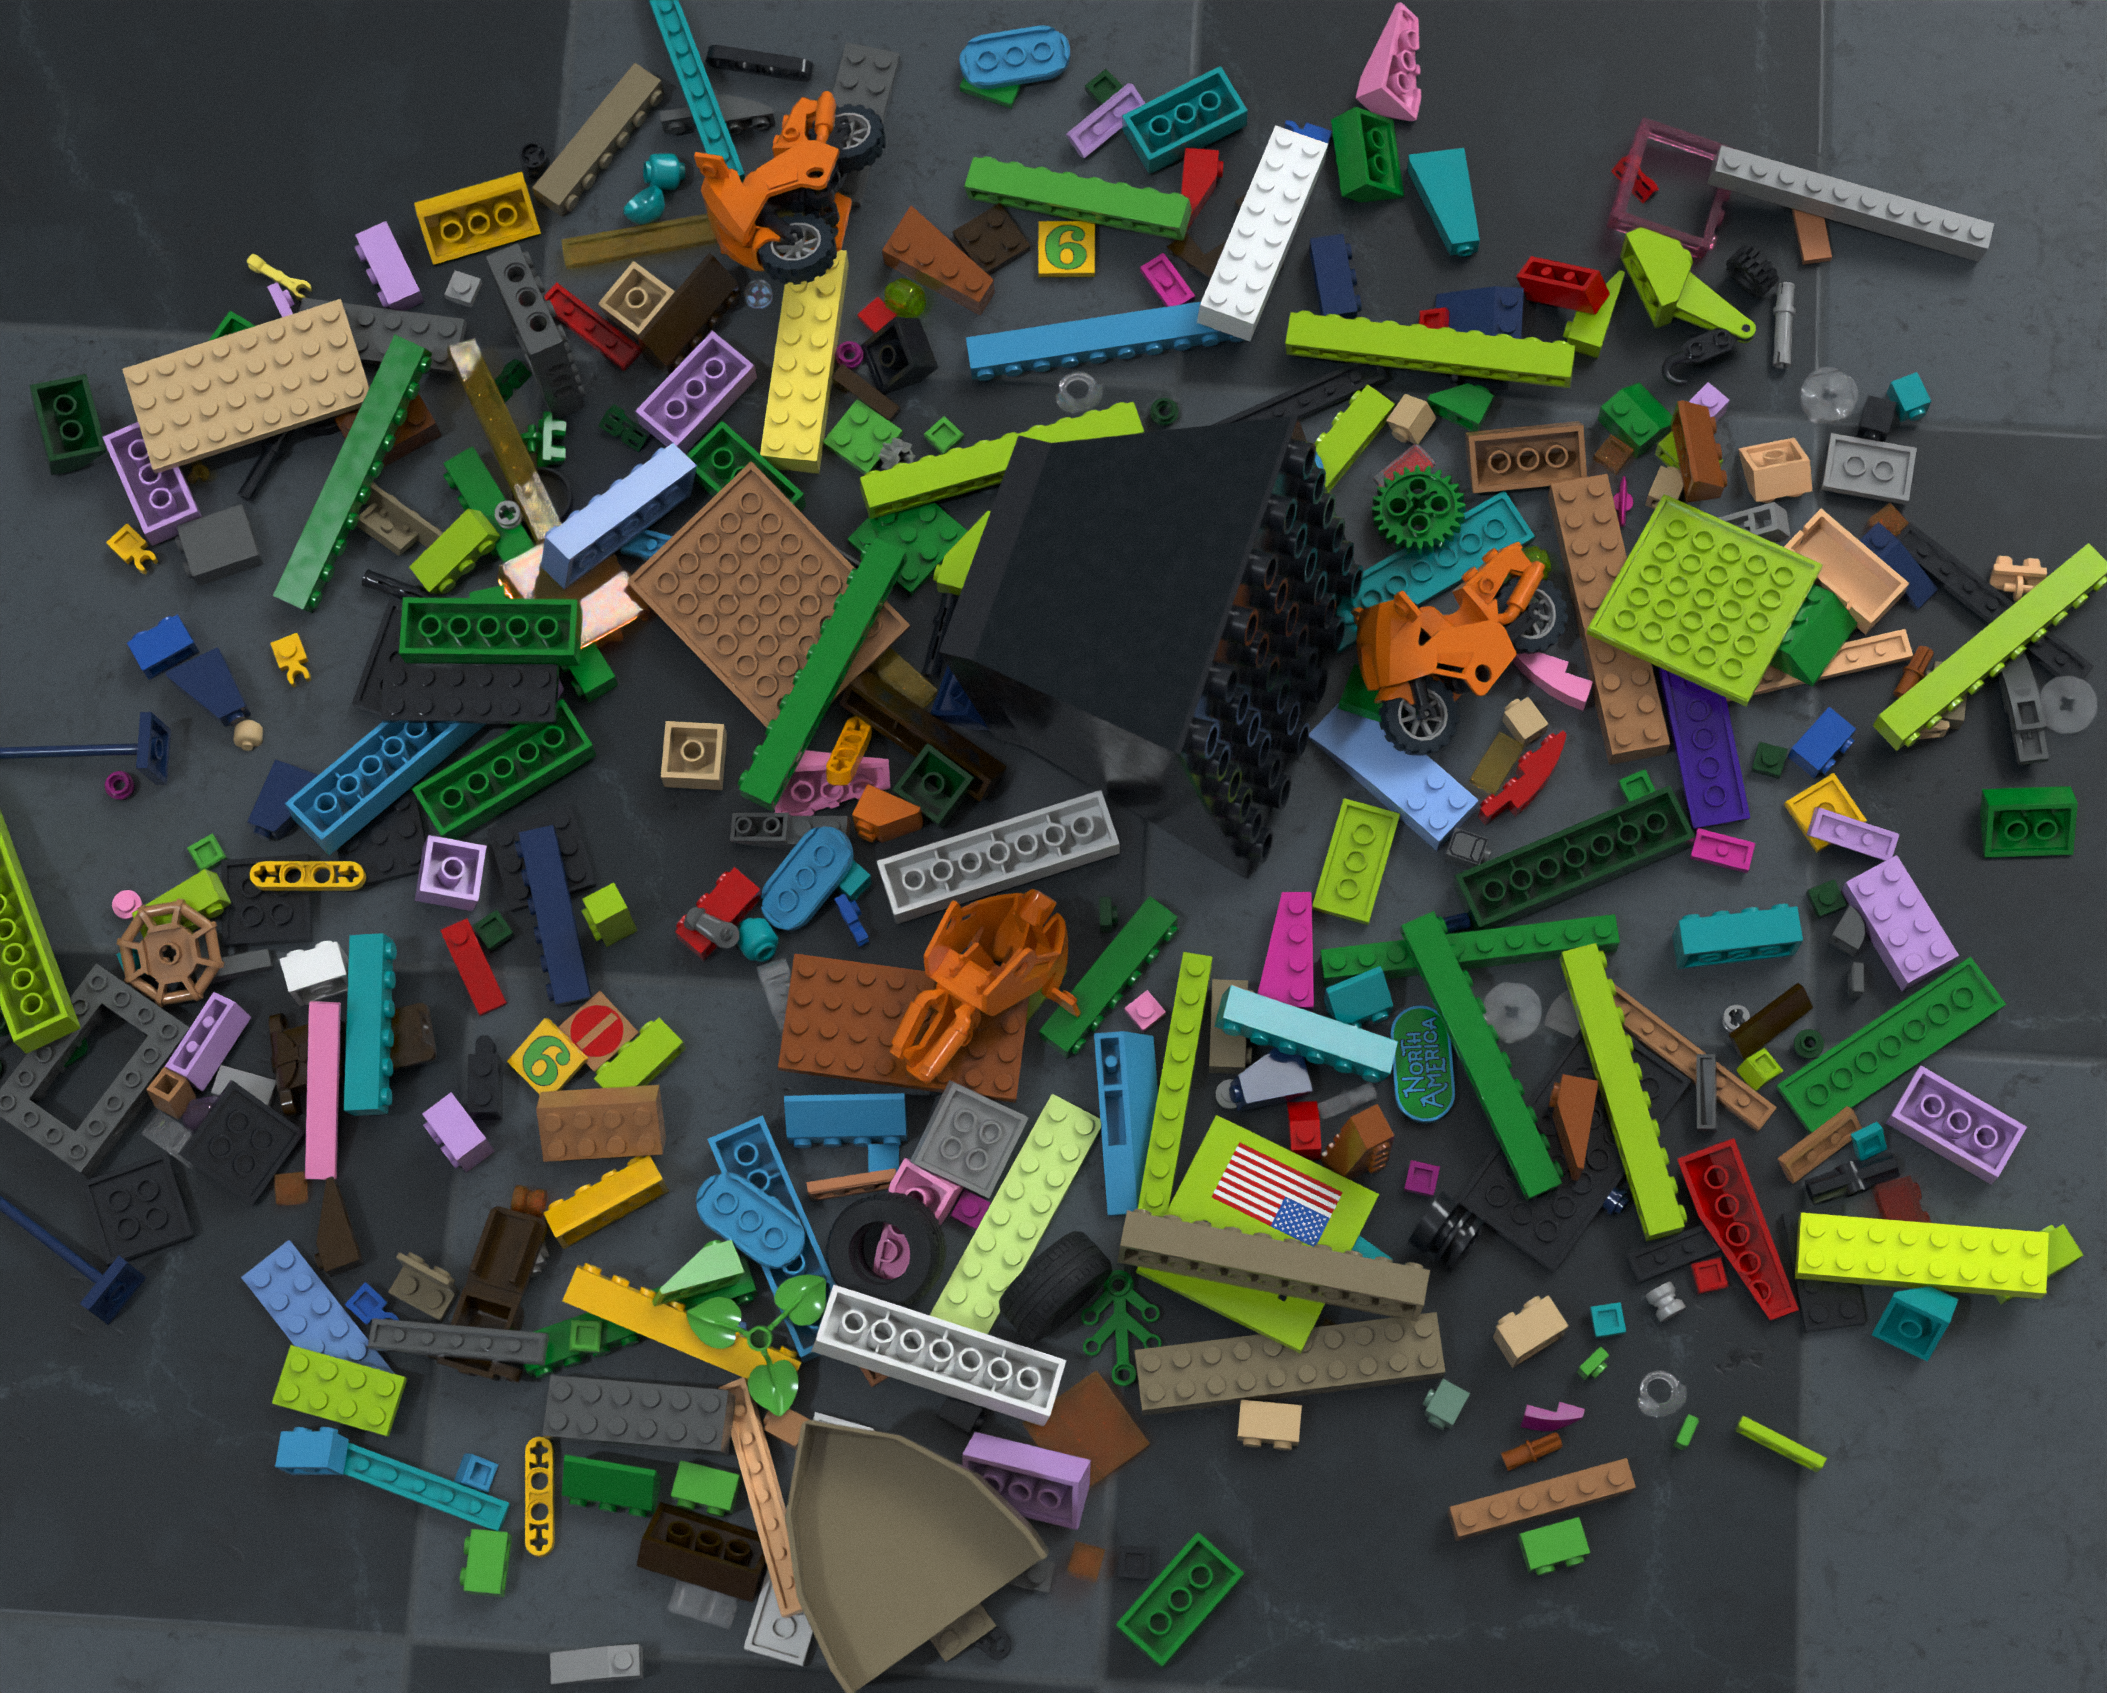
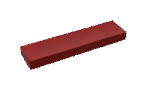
M556 282L544 295L545 300H550L557 315L554 317L623 372L642 353L639 345Z

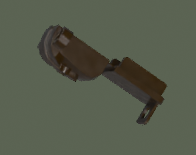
M416 1003L396 1008L394 1017L391 1018L394 1044L390 1047V1058L393 1062V1070L436 1059L437 1053L429 1007L424 1003ZM278 1013L269 1016V1038L272 1051L270 1060L272 1071L276 1078L282 1110L286 1116L299 1114L301 1111L299 1093L307 1092L308 1024L289 1029L285 1015ZM341 1020L339 1084L345 1082L347 1022Z
M500 1206L491 1208L469 1268L468 1280L461 1293L450 1325L513 1331L521 1330L524 1320V1309L519 1305L522 1296L525 1295L548 1230V1224L544 1219ZM424 1355L437 1360V1363L457 1369L458 1372L473 1377L480 1376L494 1381L502 1379L519 1384L523 1374L522 1370L507 1365L508 1362Z

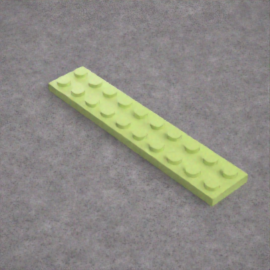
M1051 1094L929 1316L987 1335L990 1334L1001 1314L999 1308L1001 1295L1030 1261L1101 1131L1100 1118Z

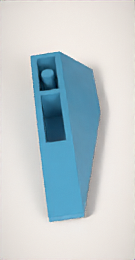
M1126 1031L1094 1033L1108 1216L1126 1215L1127 1210L1133 1211L1138 1209L1158 1097L1154 1036Z

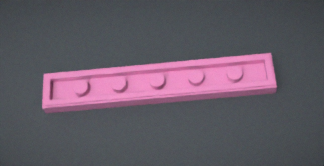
M309 1002L305 1179L326 1180L331 1176L334 1179L337 1178L341 1003Z

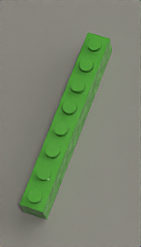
M973 157L964 185L967 196L971 200L996 205L1000 203L1002 206L1182 241L1192 212L1189 198L1180 193L1165 194L1149 187L1139 189L1123 182L1113 184L1097 177L1087 179L1078 177L1071 172H1063L1061 174L1051 172L1044 167H1036L1035 169L1025 167L1018 162H999L992 157Z

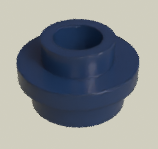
M1615 1187L1610 1192L1603 1204V1207L1608 1210L1607 1214L1612 1216L1615 1212L1618 1214L1623 1212L1630 1200L1626 1197L1628 1194L1626 1189L1620 1190Z

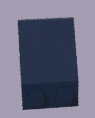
M1493 286L1436 294V308L1446 307L1449 310V328L1454 329L1456 332L1480 331L1484 335L1496 336L1498 334H1507L1513 338L1521 339L1524 288Z

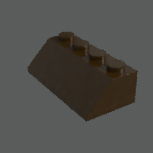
M711 253L703 259L637 336L643 358L667 376L705 339V336L711 329L715 330L720 325L723 319L722 316L728 309H733L740 300L741 292L738 282Z
M660 1502L641 1539L636 1565L651 1572L666 1575L753 1603L767 1569L758 1532Z

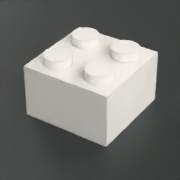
M323 941L316 944L314 949L307 951L301 949L289 952L286 955L287 957L280 959L288 991L299 1006L309 1004L311 1001H319L348 992L349 960L337 941Z

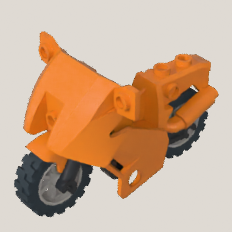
M829 91L822 92L818 101L810 100L806 97L800 98L793 106L790 114L784 116L781 134L774 137L772 147L774 158L757 168L756 171L750 172L742 183L738 172L734 169H728L723 156L698 152L694 155L697 167L700 169L701 174L705 176L701 193L711 229L719 244L721 254H727L737 263L753 271H765L769 273L773 280L779 279L780 283L783 284L793 282V285H799L803 281L809 283L814 281L815 277H822L826 274L825 270L827 268L831 269L834 264L833 259H836L837 252L842 249L852 205L851 198L837 191L842 188L851 170L861 171L864 169V166H871L875 163L876 158L882 156V148L885 149L886 136L881 118L878 114L875 115L873 109H865L864 105L859 104L857 106L844 104V107L839 108L836 106L835 99ZM831 228L838 230V234L835 237Z
M1519 541L1499 550H1496V548L1491 549L1481 558L1484 563L1478 569L1474 566L1461 576L1464 582L1452 591L1460 606L1453 614L1443 615L1432 606L1418 608L1417 604L1403 590L1394 595V600L1382 602L1365 609L1357 607L1350 612L1355 617L1354 623L1357 626V655L1360 671L1369 692L1380 690L1374 701L1376 704L1383 703L1382 707L1379 708V716H1381L1382 721L1379 722L1381 730L1384 729L1386 733L1384 737L1388 742L1394 744L1393 747L1396 750H1403L1408 755H1425L1436 752L1448 745L1450 738L1454 737L1457 732L1455 727L1460 721V715H1457L1459 705L1456 700L1462 694L1473 691L1477 696L1485 695L1517 654H1532L1546 650L1557 643L1558 637L1563 635L1566 629L1564 628V623L1568 621V614H1565V609L1567 608L1566 601L1562 600L1561 591L1558 588L1555 589L1551 581L1548 579L1542 580L1545 565L1539 561L1531 563L1521 551L1523 546ZM1507 575H1511L1508 581L1502 584ZM1533 596L1539 600L1536 603L1530 604ZM1544 608L1545 615H1541L1539 610ZM1536 621H1545L1541 631L1539 630ZM1531 627L1534 635H1524V632ZM1486 667L1488 668V670H1489V672H1490V677H1489V680H1488V681H1487V679H1488V674H1487V671H1486V669H1485ZM1444 680H1446L1448 690L1444 687ZM1403 708L1404 712L1401 718V709ZM1428 720L1437 722L1432 732L1426 722ZM1412 724L1410 732L1406 730L1404 725ZM1419 724L1426 737L1415 736Z

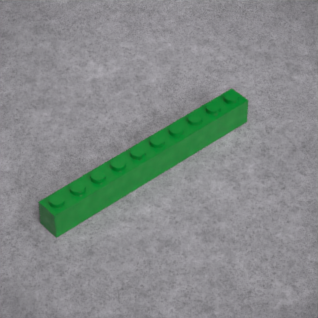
M394 335L273 596L310 613L319 606L323 597L321 591L325 583L329 582L334 575L335 561L346 549V538L349 531L356 527L359 520L358 512L362 504H365L371 495L370 486L374 478H377L382 472L383 458L386 452H390L395 444L396 437L394 435L397 428L405 422L408 415L406 409L410 401L414 400L419 392L420 384L418 383L422 375L426 374L431 367L432 352L426 348Z
M472 446L444 462L447 473L443 474V477L451 490L457 488L460 496L457 499L463 510L473 509L481 511L501 537L495 542V547L490 554L493 558L499 556L503 563L499 568L506 580L513 579L517 587L513 590L517 598L567 599L558 583L541 567L542 557L521 523L513 529H504L498 524L495 518V509L500 502L506 501L474 447ZM505 510L503 512L504 517H501V519L505 517L508 520L513 519L512 513L514 512L510 513L508 510ZM582 623L580 666L560 667L564 674L567 672L571 673L574 678L570 682L579 697L584 694L589 703L617 687L618 682Z
M874 537L871 545L866 544L860 555V560L862 561L858 569H852L848 576L846 584L849 586L844 595L840 593L833 605L835 612L831 619L827 618L823 622L819 633L822 635L817 645L813 643L806 655L807 664L804 669H799L795 674L792 682L795 685L790 695H784L779 705V710H781L776 720L772 719L765 732V735H767L763 745L759 744L752 755L754 762L749 771L744 770L738 781L739 790L743 798L772 812L907 563L906 551Z
M1432 911L1401 925L1399 931L1526 1201L1559 1187L1562 1184L1560 1178L1564 1177L1562 1169L1556 1160L1552 1162L1547 1152L1551 1149L1550 1144L1544 1133H1538L1534 1124L1538 1122L1536 1114L1531 1106L1526 1107L1521 1097L1525 1095L1524 1089L1518 1078L1515 1080L1512 1078L1509 1071L1512 1068L1510 1059L1505 1051L1500 1052L1496 1044L1499 1041L1498 1034L1492 1024L1487 1025L1483 1016L1486 1014L1485 1006L1480 997H1474L1470 989L1474 986L1473 981L1467 970L1463 972L1458 963V960L1461 959L1459 951L1454 943L1449 944L1445 936L1448 933V929L1441 916L1437 918L1435 912Z
M1615 914L1445 935L1449 944L1454 943L1459 951L1461 959L1458 960L1461 970L1559 959L1563 951L1594 943L1597 944L1598 951L1603 950L1604 953L1616 952L1620 943ZM1404 940L1320 950L1319 960L1323 987L1333 986L1379 966L1383 970L1385 979L1420 975Z

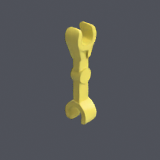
M251 254L247 259L248 267L252 271L259 274L263 273L275 282H278V284L287 287L299 301L305 298L304 295L298 293L299 289L306 288L312 291L311 285L307 281L286 276L282 271L267 265L262 258L255 254Z

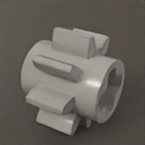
M893 437L892 443H883V447L878 455L883 462L881 468L888 470L898 463H912L913 458H915V455L910 450L912 444Z

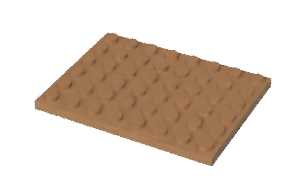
M751 461L626 582L767 728L772 719L776 720L779 716L781 700L785 694L790 695L795 685L792 682L795 674L799 669H804L807 664L806 655L813 643L817 645L822 636L819 634L821 626L827 618L831 619L835 612L833 609L834 602L840 593L844 595L849 586L846 584L848 576L852 569L855 568ZM887 601L882 607L832 703L847 689L851 681L865 672L911 628L910 624Z

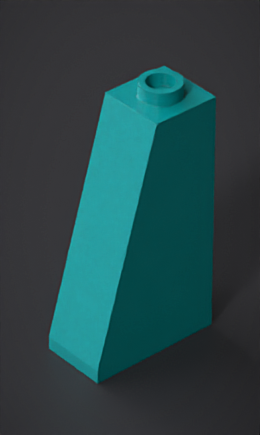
M1457 148L1408 155V173L1449 254L1465 257L1478 252L1480 238L1465 149Z

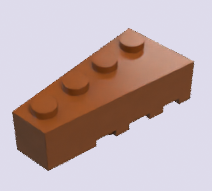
M910 206L882 249L884 264L981 316L995 294L994 279L913 206Z
M1376 1104L1350 1117L1340 1129L1341 1132L1333 1138L1336 1144L1334 1145L1333 1142L1328 1144L1325 1148L1326 1151L1321 1153L1320 1160L1325 1168L1352 1180L1368 1171L1370 1174H1375L1386 1168L1385 1163L1389 1161L1395 1136L1379 1105Z

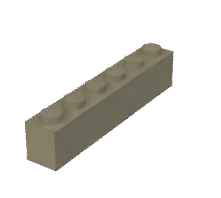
M634 63L532 187L536 200L561 217L567 211H572L584 190H589L593 186L596 176L601 169H606L612 162L615 152L627 144L632 131L636 127H640L646 120L650 109L653 106L656 107L662 101L664 96L662 81Z

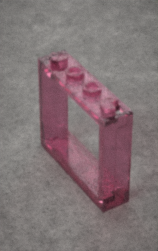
M1643 117L1636 128L1606 227L1623 233H1628L1642 227L1680 241L1683 249H1688L1691 256L1703 259L1707 251H1713L1718 237V235L1714 234L1715 227H1720L1725 210H1722L1721 207L1723 201H1728L1731 194L1730 190L1717 187L1702 238L1626 213V209L1648 138L1710 159H1714L1721 145L1729 148L1733 147Z

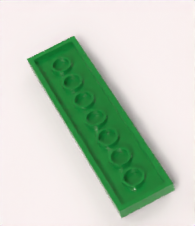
M1970 956L1777 1084L1776 1089L1807 1132L1811 1134L1847 1106L1851 1109L2004 1008L2006 1003Z

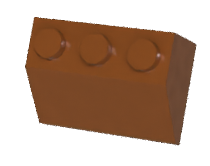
M1684 400L1677 401L1671 420V427L1686 503L1721 498L1724 487H1727V475L1725 470L1720 469L1719 460H1722V450L1720 443L1715 444L1714 434L1717 432L1715 417H1710L1709 409L1706 406Z

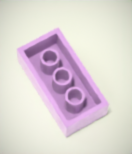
M711 331L635 411L638 422L666 447L674 443L685 454L757 379L755 366L715 332Z
M138 422L103 437L142 530L152 546L179 535L177 525L202 517L180 466L157 474L154 473Z
M1897 855L1847 881L1841 890L1842 895L1848 905L1852 906L1862 917L1867 936L1902 992L1953 965L1959 957V954Z
M1921 1065L1914 1073L1886 1124L1991 1185L1999 1177L2027 1128L2025 1125Z

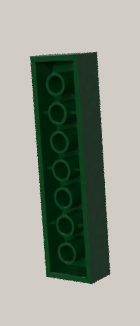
M1669 785L1460 872L1454 876L1452 885L1465 913L1469 915L1473 930L1495 929L1692 846L1695 835Z

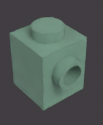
M1443 1379L1437 1391L1430 1389L1422 1404L1427 1407L1424 1415L1429 1417L1428 1422L1438 1429L1444 1430L1447 1427L1451 1430L1470 1393Z

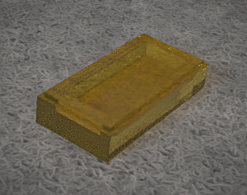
M1499 731L1469 782L1489 794L1496 795L1522 753L1524 745Z

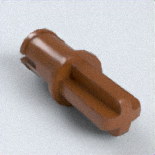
M1919 646L1909 665L1903 668L1904 675L1893 692V695L1898 699L1925 677L1924 672L1934 655V651L1929 647Z
M1551 1433L1532 1442H1529L1527 1439L1525 1444L1502 1452L1501 1456L1507 1470L1511 1471L1518 1466L1532 1461L1536 1463L1537 1458L1561 1449L1562 1442L1557 1433Z

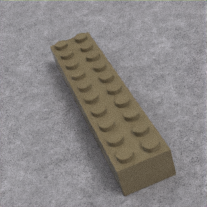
M1144 1209L1127 1210L1118 1263L1416 1322L1424 1307L1430 1270L1423 1269V1266L1417 1263L1401 1265L1393 1263V1260L1387 1257L1371 1259L1362 1257L1363 1255L1356 1251L1335 1252L1326 1245L1305 1246L1296 1239L1280 1241L1272 1239V1236L1265 1233L1244 1234L1235 1227L1219 1229L1212 1227L1210 1223L1204 1221H1194V1223L1183 1222L1178 1216H1153L1151 1212Z
M1437 1312L1420 1314L1417 1322L1393 1317L1314 1327L1301 1354L1261 1334L1135 1350L1142 1416L1240 1404L1241 1400L1265 1401L1439 1379L1445 1375Z

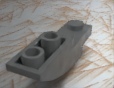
M715 95L730 135H736L750 129L765 130L769 126L775 125L773 109L771 107L746 98ZM688 105L683 108L660 111L664 134H680L685 130L696 128Z
M2024 652L2016 660L2013 661L2009 658L2004 662L2005 668L1998 674L2005 713H2008L2018 765L2047 762L2049 759L2044 733L2046 724L2033 672Z
M732 813L730 841L732 843L758 847L793 849L805 833L816 827H834L841 830L849 838L851 819L848 816H791L789 813Z

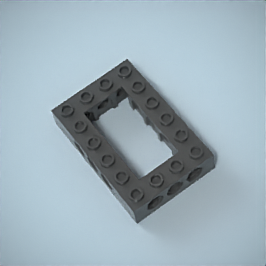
M517 243L486 256L511 328L548 410L552 412V418L559 419L585 408L582 397H585L586 393L582 386L583 384L579 377L568 339L562 325L555 326L552 318L557 316L551 301L545 300L543 292H546L539 275L537 276L528 251L522 253Z
M97 963L70 997L81 1028L27 1053L0 1089V1118L87 1179H90L150 1100L146 1089L165 1067L190 1027ZM103 1004L122 1021L126 1020L136 1027L147 1038L75 1132L34 1102L41 1101L48 1092L46 1090L58 1074L66 1070L64 1065L76 1048L83 1044L81 1041L84 1037L87 1038L96 1024L98 1026L101 1024L105 1017L104 1009L101 1006Z

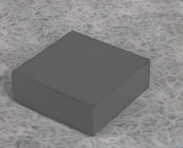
M1853 962L1847 971L1849 999H1860L1864 992V963Z

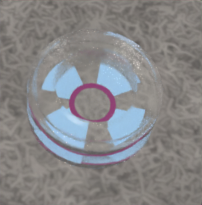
M756 279L746 285L744 296L750 307L763 309L770 305L773 300V292L768 282Z

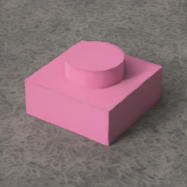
M1148 990L1124 1008L1127 1015L1143 1033L1166 1015V1011Z

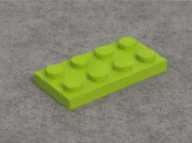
M1343 798L1312 904V910L1369 925L1400 813Z
M290 1345L272 1404L389 1437L407 1378Z

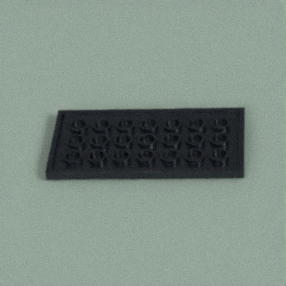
M1581 1029L1526 1103V1107L1531 1106L1536 1114L1538 1122L1534 1124L1538 1133H1544L1550 1144L1551 1149L1547 1152L1552 1162L1556 1160L1564 1175V1177L1560 1178L1562 1184L1555 1189L1526 1201L1498 1142L1457 1198L1461 1208L1466 1211L1469 1209L1473 1210L1472 1215L1475 1218L1481 1216L1486 1219L1485 1225L1553 1273H1555L1601 1209L1610 1192L1625 1175L1599 1087H1597L1584 1169L1578 1181L1571 1178L1552 1117L1554 1108L1548 1107L1551 1089H1553L1554 1082H1560L1562 1074L1596 1080ZM1631 1039L1634 1051L1630 1052L1633 1063L1638 1062L1643 1079L1639 1080L1642 1091L1648 1092L1651 1101V1108L1648 1111L1651 1120L1656 1119L1658 1126H1660L1692 1080Z

